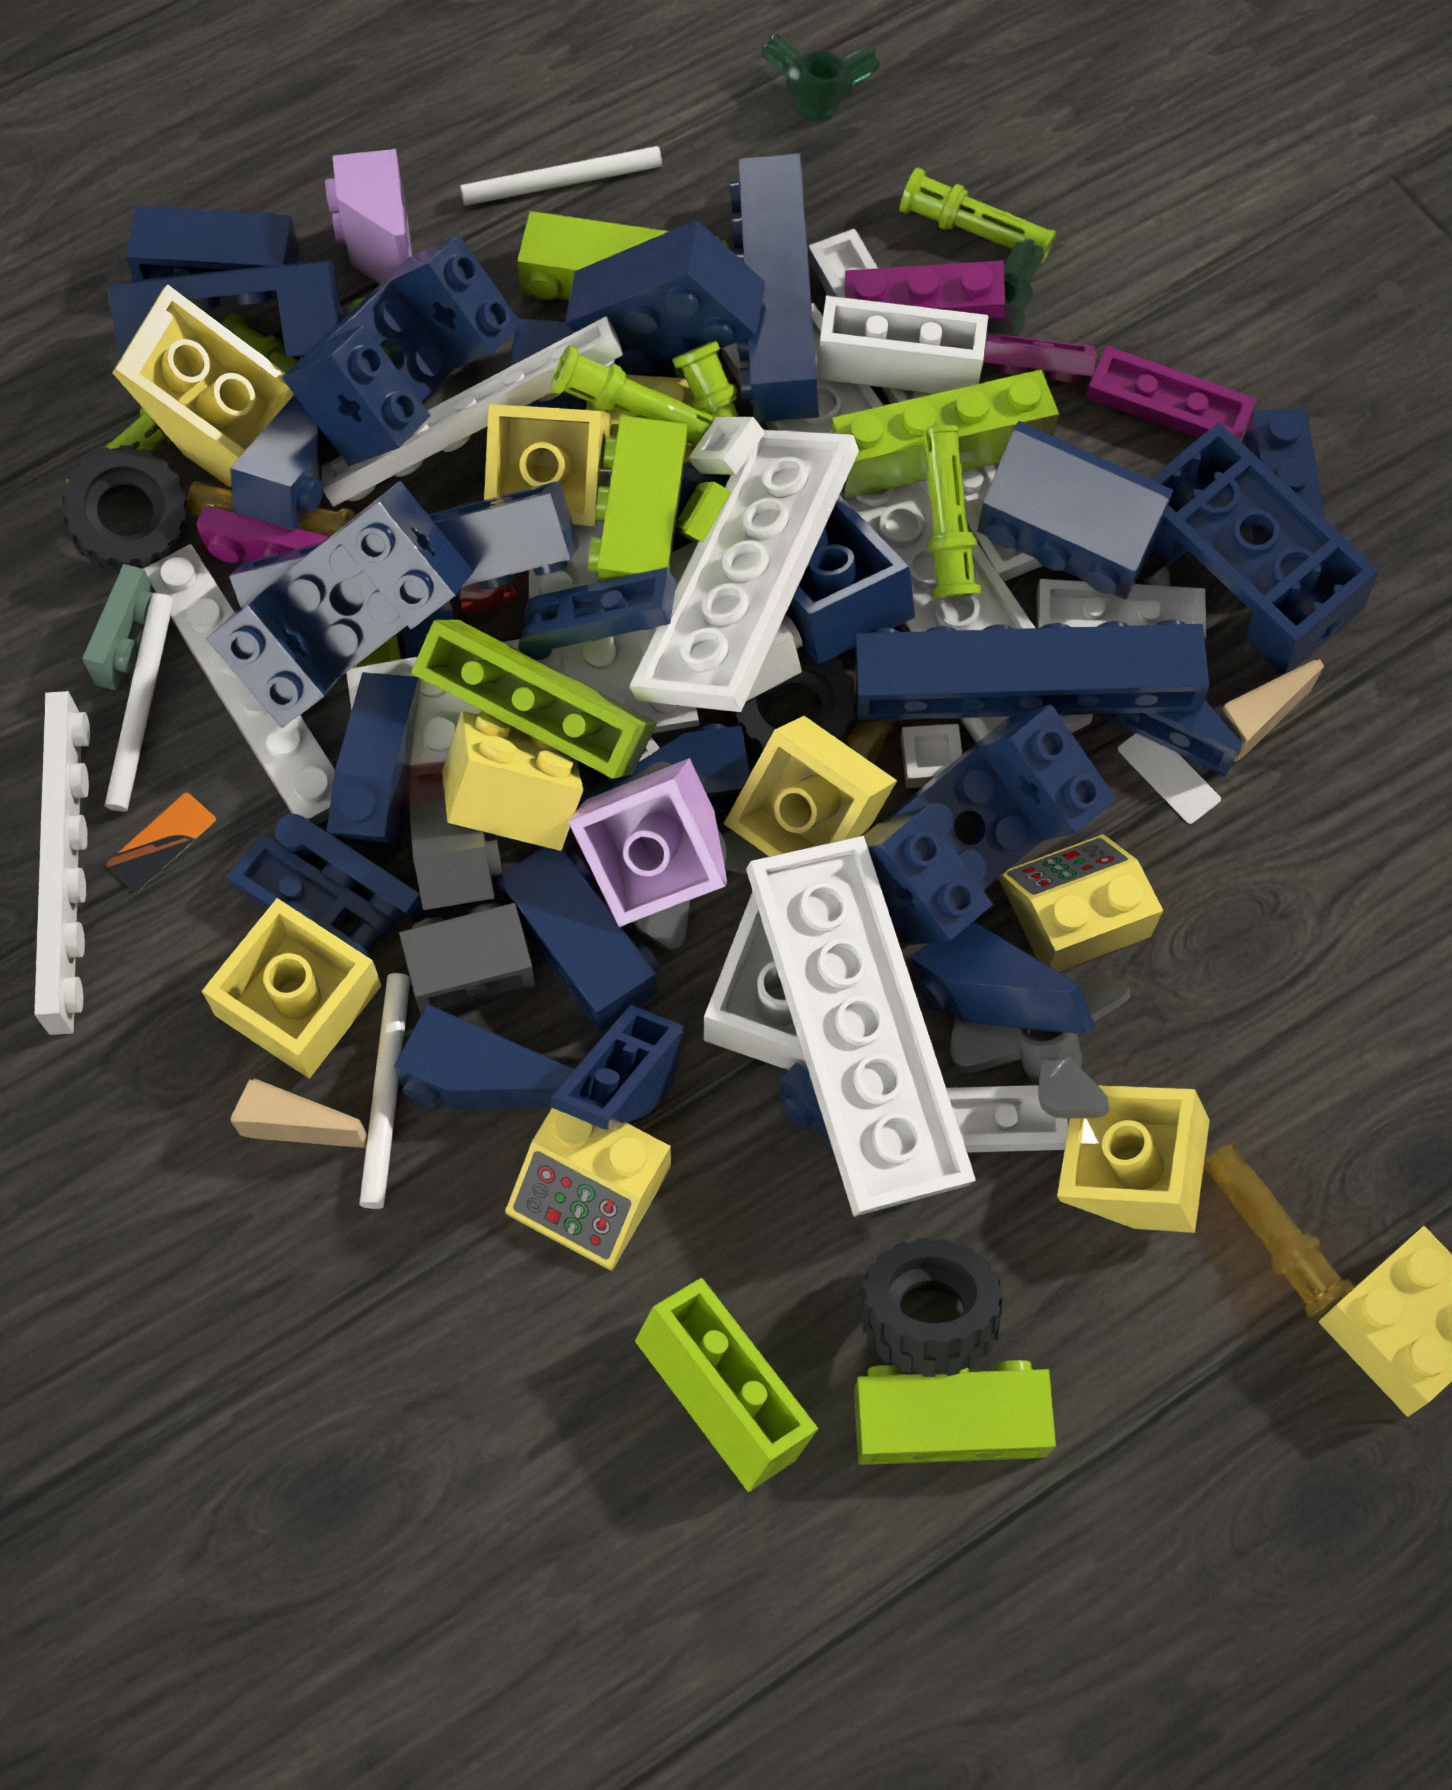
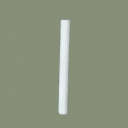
M658 146L463 184L460 185L464 206L662 167L661 153Z
M161 593L151 594L104 805L106 808L115 811L125 812L128 810L174 601L172 597Z
M401 973L389 974L386 983L359 1203L360 1206L370 1209L383 1208L385 1201L399 1083L394 1065L403 1049L411 978L408 975Z

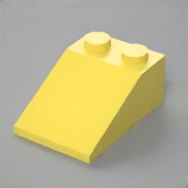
M169 285L165 286L112 372L187 458L228 487L232 486L230 467L294 395L281 378L285 374L284 371Z

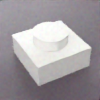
M717 417L690 454L688 460L700 474L736 475L751 460L753 450L765 434V431L753 417Z
M959 724L902 727L900 738L906 788L925 786L962 755Z

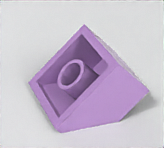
M396 149L334 155L332 157L335 178L325 179L329 211L340 212L332 214L337 245H347L352 267L381 284L405 260L412 256L408 217Z
M690 758L585 800L568 820L619 927L720 889L727 884L715 812Z

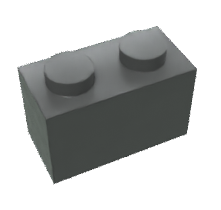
M445 799L410 804L413 859L423 910L494 899L491 876L502 874L497 835L448 823Z
M487 903L475 907L465 916L446 921L443 918H428L417 922L410 930L399 932L421 1015L427 1004L442 1011H448L536 988L532 964L515 903L504 906L499 903Z

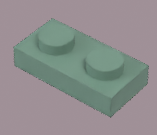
M123 564L82 660L96 686L116 691L124 672L129 673L135 664L138 652L137 641L145 625L151 594L154 593L145 569Z

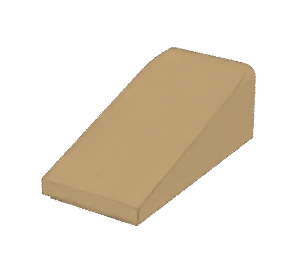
M1320 659L1317 661L1313 660L1224 705L1219 717L1242 742L1234 762L1244 757L1311 692L1324 668Z
M255 1078L254 1080L249 1079L231 1117V1122L239 1135L244 1137L365 1148L367 1145L368 1137L359 1119Z

